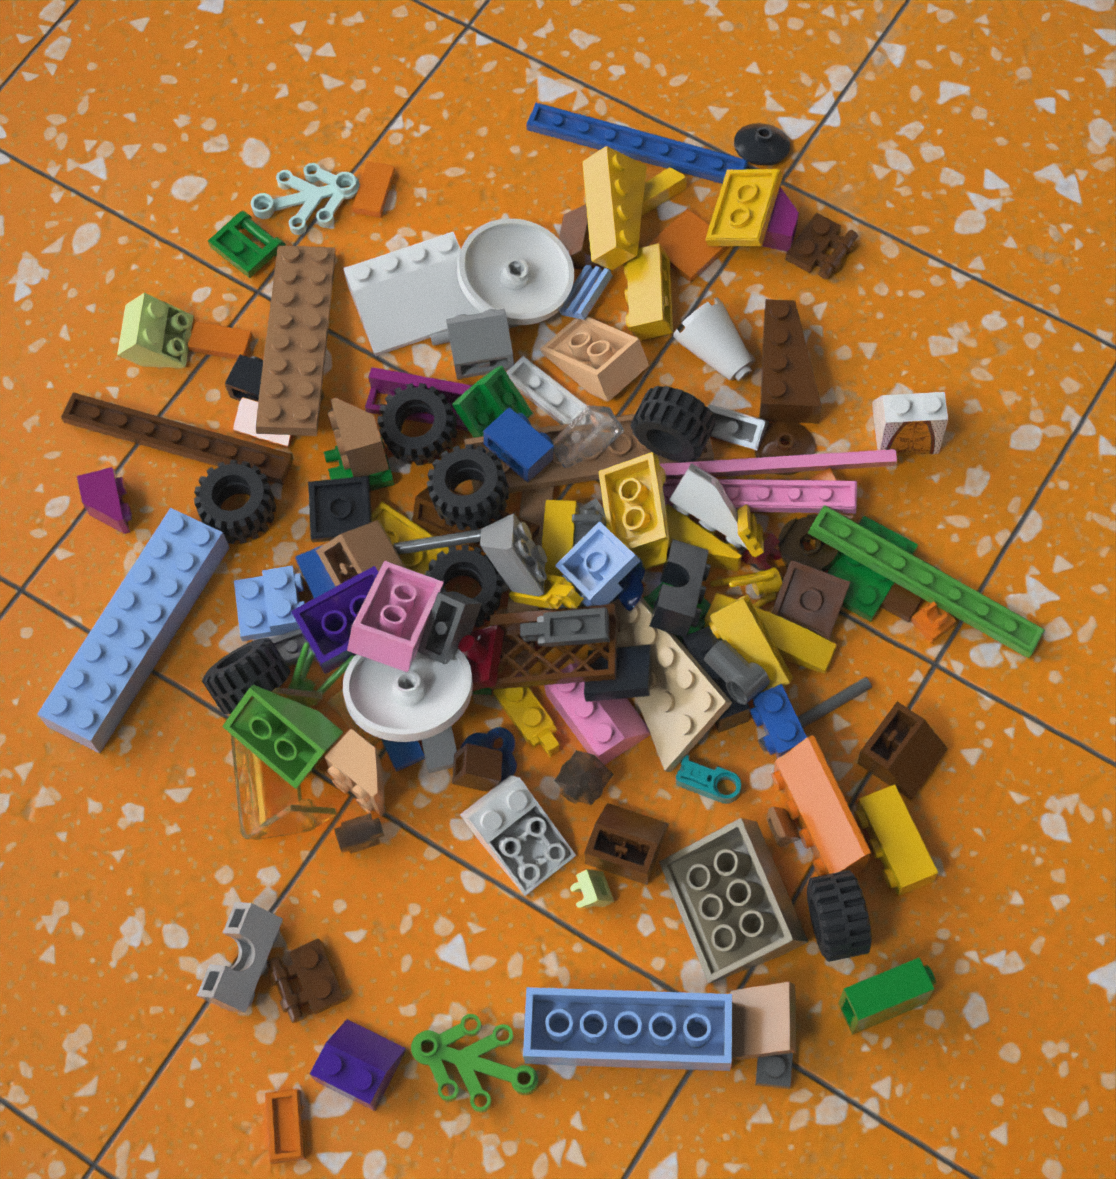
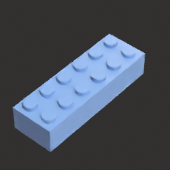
M526 987L523 1058L525 1064L730 1071L732 1060V994Z

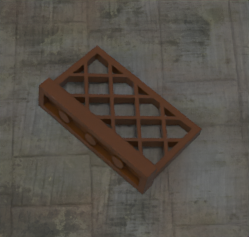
M615 604L491 615L490 627L498 625L504 631L503 642L515 641L517 645L507 654L501 651L498 668L499 672L509 664L516 671L508 678H498L497 675L496 686L490 687V689L616 679L618 632H620L621 622ZM593 608H607L609 611L610 642H604L601 646H598L596 643L587 644L595 651L584 661L575 654L586 644L572 645L569 649L565 646H543L540 650L535 651L529 646L533 641L524 642L520 636V624L537 622V617L544 616L543 613ZM556 647L563 654L551 664L544 656ZM525 649L532 657L522 666H519L513 659ZM601 656L609 661L608 669L594 670L590 667ZM569 659L579 665L572 672L563 673L559 670ZM538 661L547 667L540 675H530L527 672Z

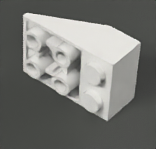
M510 775L460 814L476 838L524 896L576 856L520 777Z

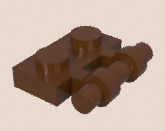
M816 213L787 251L785 260L808 273H811L817 265L821 267L818 275L823 279H828L832 273L837 272L841 266L840 261L845 254H850L855 246L854 242L858 238V234L853 230H849L845 236L840 237L838 234L840 233L841 225ZM829 247L835 249L831 255L824 254Z
M319 938L289 951L288 953L293 964L288 967H283L280 957H274L268 961L271 971L269 974L272 985L277 986L282 998L280 1004L283 1012L288 1013L292 1023L299 1022L304 1018L300 1007L306 1004H310L313 1013L316 1015L346 1001ZM299 977L304 989L299 994H294L289 980Z

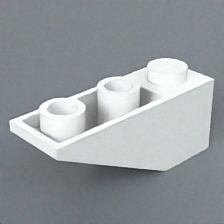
M691 463L669 501L674 503L673 507L678 512L687 516L692 514L700 519L699 523L704 528L712 532L718 530L726 535L725 539L735 547L741 548L744 546L747 548L738 535L737 510L719 480Z

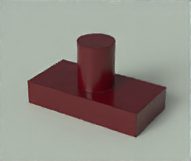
M498 625L472 631L471 635L463 637L459 642L458 648L467 656L471 668L472 691L496 686L504 631Z

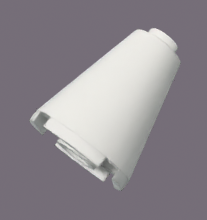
M716 297L714 298V305L706 302L682 322L685 329L681 333L676 329L673 337L728 380L732 381L736 378L738 381H741L752 371L750 365L753 361L723 302Z

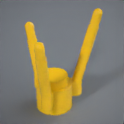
M775 567L753 574L723 578L710 582L711 587L721 585L738 587L752 584L755 594L757 596L763 595V598L753 604L757 608L777 599L775 593L780 591L782 585L781 576Z

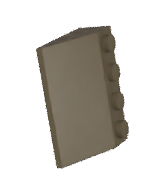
M739 818L659 861L708 983L716 982L780 957L809 942L756 821Z

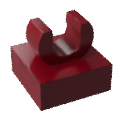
M773 533L763 534L764 553L757 557H752L749 550L745 548L740 554L742 555L741 559L747 565L757 564L760 570L771 569V566L766 561L767 556L770 555L773 560H780L782 558L780 551L774 548L780 541Z

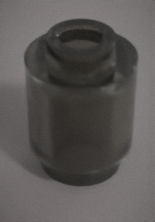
M371 813L341 822L340 827L334 828L342 853L350 851L352 854L379 845V838L385 836L379 817L373 819Z

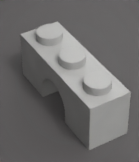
M235 902L223 934L233 938L237 943L239 950L238 958L230 968L223 965L209 964L197 996L225 1010L246 1013L247 1008L254 1000V990L258 980L266 970L267 958L272 945L279 937V928L283 919L253 903Z

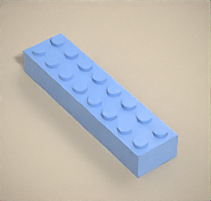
M169 509L37 713L48 728L101 753L230 548L223 532L175 509Z

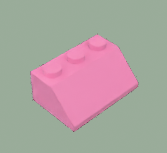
M576 663L570 664L562 669L561 672H572L579 665ZM585 682L545 685L546 696L598 768H601L650 736L647 725L627 698L586 702L584 697Z

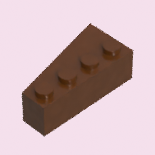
M765 299L759 418L773 422L787 420L796 423L819 424L822 405L796 301Z

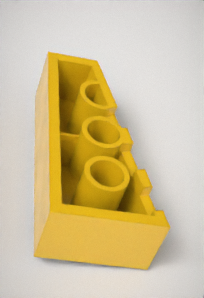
M606 146L582 163L591 261L614 270L637 256L647 166Z

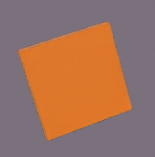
M688 208L648 244L650 246L659 243L670 258V267L690 283L730 247L708 246L705 239L710 225Z

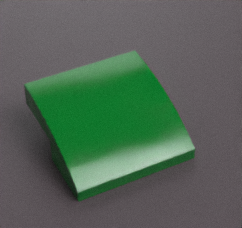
M498 366L489 372L452 404L474 438L483 437V431L509 407L517 414L522 413L527 419L533 414L503 366Z

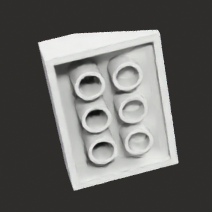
M454 232L343 268L349 291L375 356L431 338L430 334L447 331L446 319L454 318L460 314L472 315L481 313L466 298L459 284L457 264L461 248Z

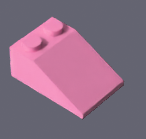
M384 561L352 625L347 651L408 672L417 654L437 594L441 592L444 582Z

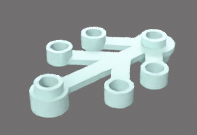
M309 163L303 169L305 179L308 182L293 176L289 170H282L276 175L278 186L281 189L293 188L300 191L299 193L273 199L269 194L259 193L252 198L251 207L256 217L268 219L273 215L274 211L303 204L298 213L289 220L290 231L295 235H301L307 230L306 221L320 201L327 197L331 198L325 208L320 209L316 213V218L320 227H331L334 224V213L344 199H351L356 196L360 183L358 178L350 172H341L334 175L321 169L316 163ZM311 171H316L315 174H308ZM284 178H289L288 181H281ZM320 180L328 185L317 187L311 183ZM324 216H329L326 220L321 219ZM297 223H301V224H302V225L299 226V227H294V225L297 224Z

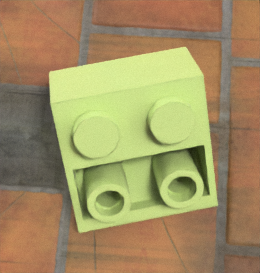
M141 294L125 305L117 356L143 367H185L188 356L187 345L191 336L194 315L149 294Z

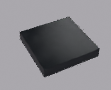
M369 476L308 482L310 533L313 543L331 541L342 533L372 523Z
M651 645L617 648L616 679L585 682V701L650 696ZM588 650V656H590L595 650ZM601 656L590 667L594 670L608 669L609 661Z

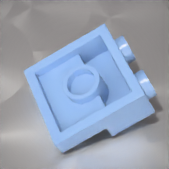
M599 521L555 566L564 574L562 577L572 583L575 589L578 588L581 591L579 596L584 598L582 602L586 606L609 604L623 590L618 583L640 560Z
M293 565L262 570L263 576L234 581L239 630L242 641L283 635L300 629L291 611L305 604V601H300L299 592L304 591L301 573H295Z

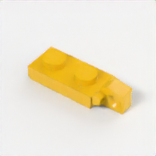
M546 574L547 579L544 580V594L539 597L512 591L509 593V597L515 603L549 609H559L561 605L567 608H577L584 599L575 591L572 583L568 582L564 577Z
M529 687L493 690L494 697L528 744L531 743L533 747L540 744L549 757L560 751V744L553 736V734L558 732L557 728Z

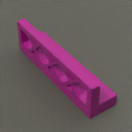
M371 367L368 377L371 389L365 405L366 412L381 415L379 411L381 405L374 404L377 393L390 394L393 397L396 395L395 389L398 387L401 390L407 389L406 384L413 383L414 387L418 388L419 383H424L428 389L431 386L437 388L439 394L443 393L447 398L457 421L455 428L469 431L452 404L473 385ZM416 412L408 416L406 420L433 424L434 416L429 413L425 414V412Z

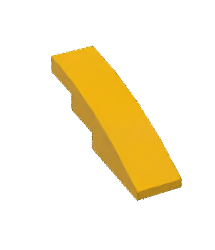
M716 593L704 619L705 624L710 626L709 622L712 621L710 615L734 602L736 599ZM755 607L784 661L826 674L837 648L835 643L782 617Z

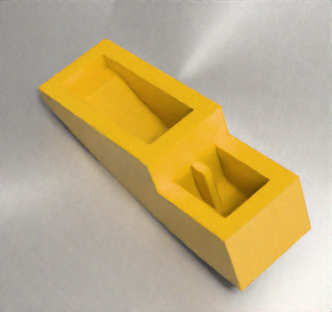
M546 500L542 548L547 556L545 573L548 575L561 577L564 575L555 565L574 545L575 524L572 522V515L580 513L576 501Z

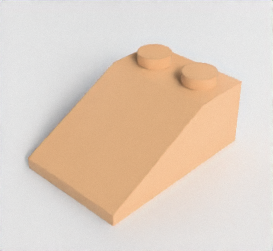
M588 316L585 320L575 318L540 348L544 356L588 393L607 402L649 366L638 338Z

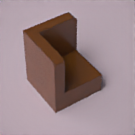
M467 743L454 754L452 784L489 791L501 782L502 752Z

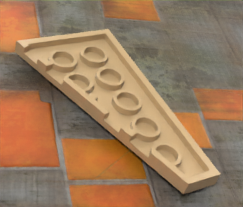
M624 577L618 583L623 590L609 603L615 604L621 622L617 648L651 645L650 696L636 698L664 771L672 772L728 709L732 702L674 634L649 627L653 609L627 578Z

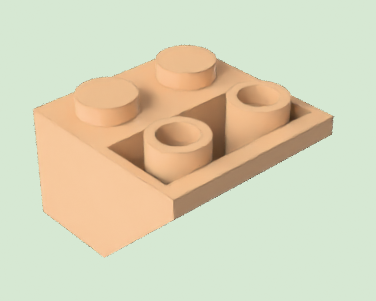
M350 729L325 756L329 766L327 771L334 778L332 780L333 784L345 794L351 791L357 797L356 802L366 812L371 813L374 810L382 816L385 813L383 767L375 747L353 729Z

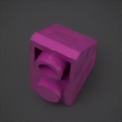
M779 187L762 246L787 252L795 238L799 212L781 187Z
M113 467L77 476L81 500L88 514L123 534L130 533L128 521L132 520V513L128 502L124 503L123 495L127 494L123 477H117Z

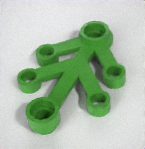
M474 1014L465 1015L460 1024L441 1034L430 1030L417 1034L411 1044L412 1055L420 1064L430 1066L439 1085L438 1094L446 1102H452L458 1097L459 1087L455 1081L449 1079L442 1060L456 1064L471 1096V1106L479 1113L486 1112L491 1107V1098L482 1089L474 1071L512 1083L513 1089L520 1095L532 1094L538 1087V1075L532 1067L522 1065L515 1069L480 1057L499 1046L506 1047L512 1043L514 1036L512 1029L508 1025L501 1024L496 1026L493 1034L462 1050L447 1046L466 1035L473 1037L479 1034L482 1025L479 1017ZM475 1020L477 1022L476 1029L472 1031L466 1030V1022ZM501 1030L509 1032V1038L506 1041H499L497 1039V1034ZM425 1042H432L434 1044V1049L429 1053L422 1051V1045ZM520 1074H529L531 1076L530 1082L525 1085L518 1082ZM446 1085H452L455 1087V1091L451 1096H444L442 1093L443 1088ZM480 1095L487 1098V1103L483 1107H477L474 1103L476 1097Z

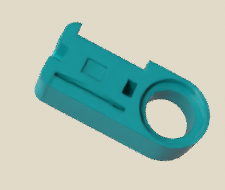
M688 755L683 758L681 768L676 775L677 786L724 804L732 803L738 799L741 792V780L735 773L718 766L713 770L689 761ZM722 780H730L735 784L736 790L730 795H723L718 791L717 785Z

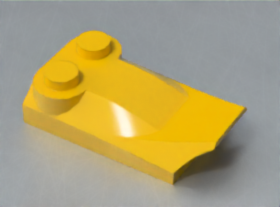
M651 452L598 471L606 527L640 560L632 570L640 572L666 563L669 543L663 492L666 473L664 468L659 465L658 456Z

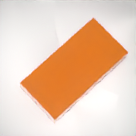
M367 161L352 207L354 213L381 218L395 174V167L393 165Z
M195 321L187 347L190 352L237 360L240 354L247 356L253 335L249 330Z
M298 1088L265 1093L269 1162L276 1164L305 1160L301 1090Z

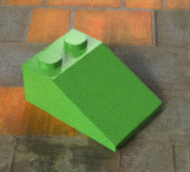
M255 685L248 689L222 726L295 789L314 771L343 733L341 729L319 711Z

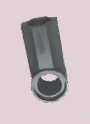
M720 640L704 657V661L726 682V687L731 697L740 704L749 702L770 683L766 671L760 665L752 662L749 664L726 640Z

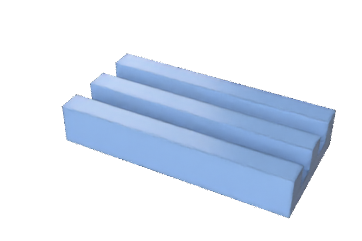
M586 265L574 282L566 303L559 310L561 315L585 320L612 278L611 271L606 268L602 271L600 267L596 266L592 269L591 265Z

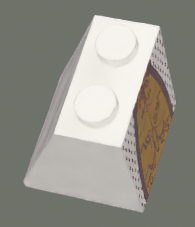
M945 392L882 395L873 400L872 408L877 450L894 449L896 456L939 454L948 422Z

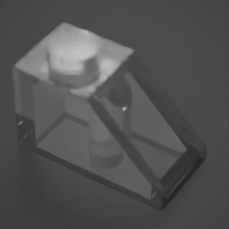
M588 405L552 441L554 453L562 466L569 468L605 450L625 430L610 407Z

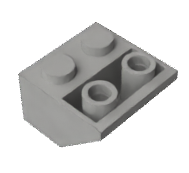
M489 309L483 313L472 315L460 314L454 318L446 319L457 379L485 375L498 366H503L505 371H507L514 365L505 309Z
M513 513L482 528L480 546L511 591L538 597L543 595L544 580L547 579L545 573L547 556L540 545L536 546L531 539V532L526 523H520Z

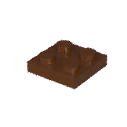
M791 560L771 613L830 640L851 582Z

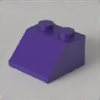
M346 1019L325 1043L310 1075L321 1085L375 1111L407 1049Z

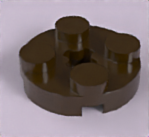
M808 514L807 517L800 519L796 517L782 528L778 538L780 541L778 546L781 559L787 568L790 561L793 560L824 572L829 570L839 558L840 551L808 534L818 515ZM816 540V548L814 550H804L805 548L802 544L804 541Z

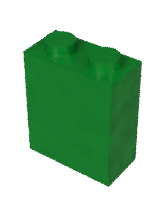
M919 957L844 988L838 1005L853 1035L927 1004L934 991L933 985L936 984V980L931 968L928 965L923 966Z

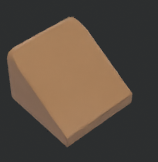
M769 808L766 820L777 845L782 847L800 839L799 831L794 820L790 818L787 809Z

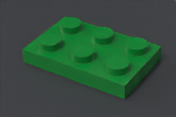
M863 516L858 523L912 555L917 550L918 544L866 516ZM840 552L836 563L827 572L851 582L842 607L869 622H872L882 602L895 583Z

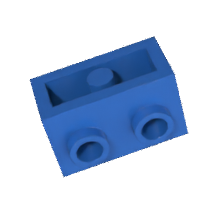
M510 407L483 431L484 445L527 483L553 460L554 445L550 437L544 432L539 433L536 431L525 415L522 413L517 414Z
M782 684L759 693L752 698L754 708L750 709V713L756 726L762 725L767 735L763 737V741L770 755L775 754L778 759L807 738Z

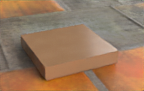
M784 982L731 991L733 1059L743 1060L796 1053L795 984Z

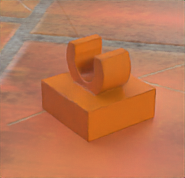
M934 601L927 604L911 617V622L931 644L956 624L954 617L937 607Z

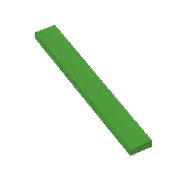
M825 505L808 531V534L930 603L934 601L940 609L1027 658L1032 655L1045 629Z

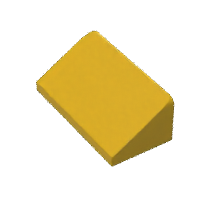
M669 167L646 181L641 216L685 190L687 178Z

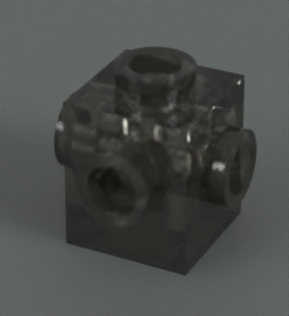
M576 750L571 758L562 765L560 773L554 781L563 789L561 794L568 801L577 804L579 801L592 805L602 795L604 787L614 774L595 755Z

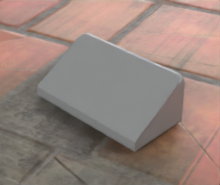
M708 405L716 420L711 437L758 450L768 428L769 421L720 406Z

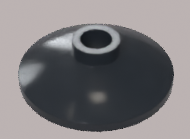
M754 123L738 130L734 138V148L740 157L750 163L773 165L787 157L790 151V141L787 135L779 128L769 124Z

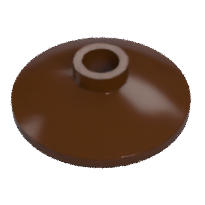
M780 420L768 425L758 450H755L756 458L811 455L815 453V443L811 433L801 424L794 421ZM780 441H789L790 444L782 445ZM799 472L774 473V474H778V475H793V474H796V473H799Z

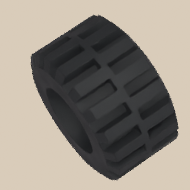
M413 383L406 384L407 389L401 390L398 387L395 389V396L392 397L389 394L385 398L386 406L381 404L379 411L382 416H378L379 432L389 451L391 450L397 459L401 457L403 462L407 464L414 461L416 465H423V460H427L431 464L435 461L433 457L439 455L442 458L441 454L445 452L444 449L452 448V438H456L457 435L455 428L457 421L447 398L443 393L439 394L437 388L431 386L428 389L424 383H419L418 388H415ZM427 412L434 416V423L431 429L422 436L409 437L401 432L404 421L413 413Z
M655 386L650 388L645 394L630 426L633 430V435L638 441L655 454L673 461L693 462L700 458L715 428L716 420L712 415V411L695 396L677 388Z
M466 444L465 449H460L459 446L453 447L454 451L451 453L443 452L441 454L442 459H436L433 462L434 470H429L428 472L429 481H427V488L438 516L442 520L445 519L446 524L451 527L456 524L459 530H465L466 526H470L471 530H477V525L481 524L486 527L490 525V519L497 520L500 517L499 510L505 511L507 507L506 500L509 499L510 493L502 464L499 459H496L493 452L489 451L486 453L484 447L478 446L477 449H474L472 444ZM474 479L484 482L482 487L473 494L461 496L453 493L456 487L464 481Z
M230 460L228 465H225L224 461L218 463L219 467L215 470L212 467L207 470L208 476L200 477L198 480L200 486L195 487L194 491L196 495L194 503L202 522L223 532L229 544H234L235 540H239L240 544L247 543V538L252 537L255 540L259 537L258 532L262 531L265 533L269 529L267 522L272 523L275 518L273 512H276V504L268 479L264 473H261L260 468L255 465L251 468L250 463L246 461L238 464L237 460ZM247 494L250 496L248 502L237 510L228 511L221 509L223 502L232 495Z
M462 545V550H456L455 546L449 547L448 554H445L442 550L437 554L436 561L431 560L429 570L426 571L425 575L444 582L441 592H446L445 585L454 577L469 576L475 579L482 588L481 592L472 598L482 603L475 622L477 628L484 625L485 619L490 621V616L494 615V611H497L500 606L502 576L488 556L481 555L482 549L475 547L474 551L468 550L469 545Z
M263 638L249 642L220 659L206 672L202 682L223 714H231L252 685L274 692L286 681L291 671L272 640Z
M851 870L809 878L807 885L808 907L815 938L824 958L831 962L868 954L872 943L870 920L864 895L855 875Z

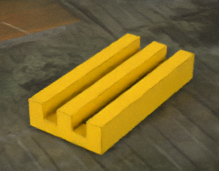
M746 504L737 511L738 535L752 557H757L764 553L763 528L760 523L757 524L755 515H750V508Z

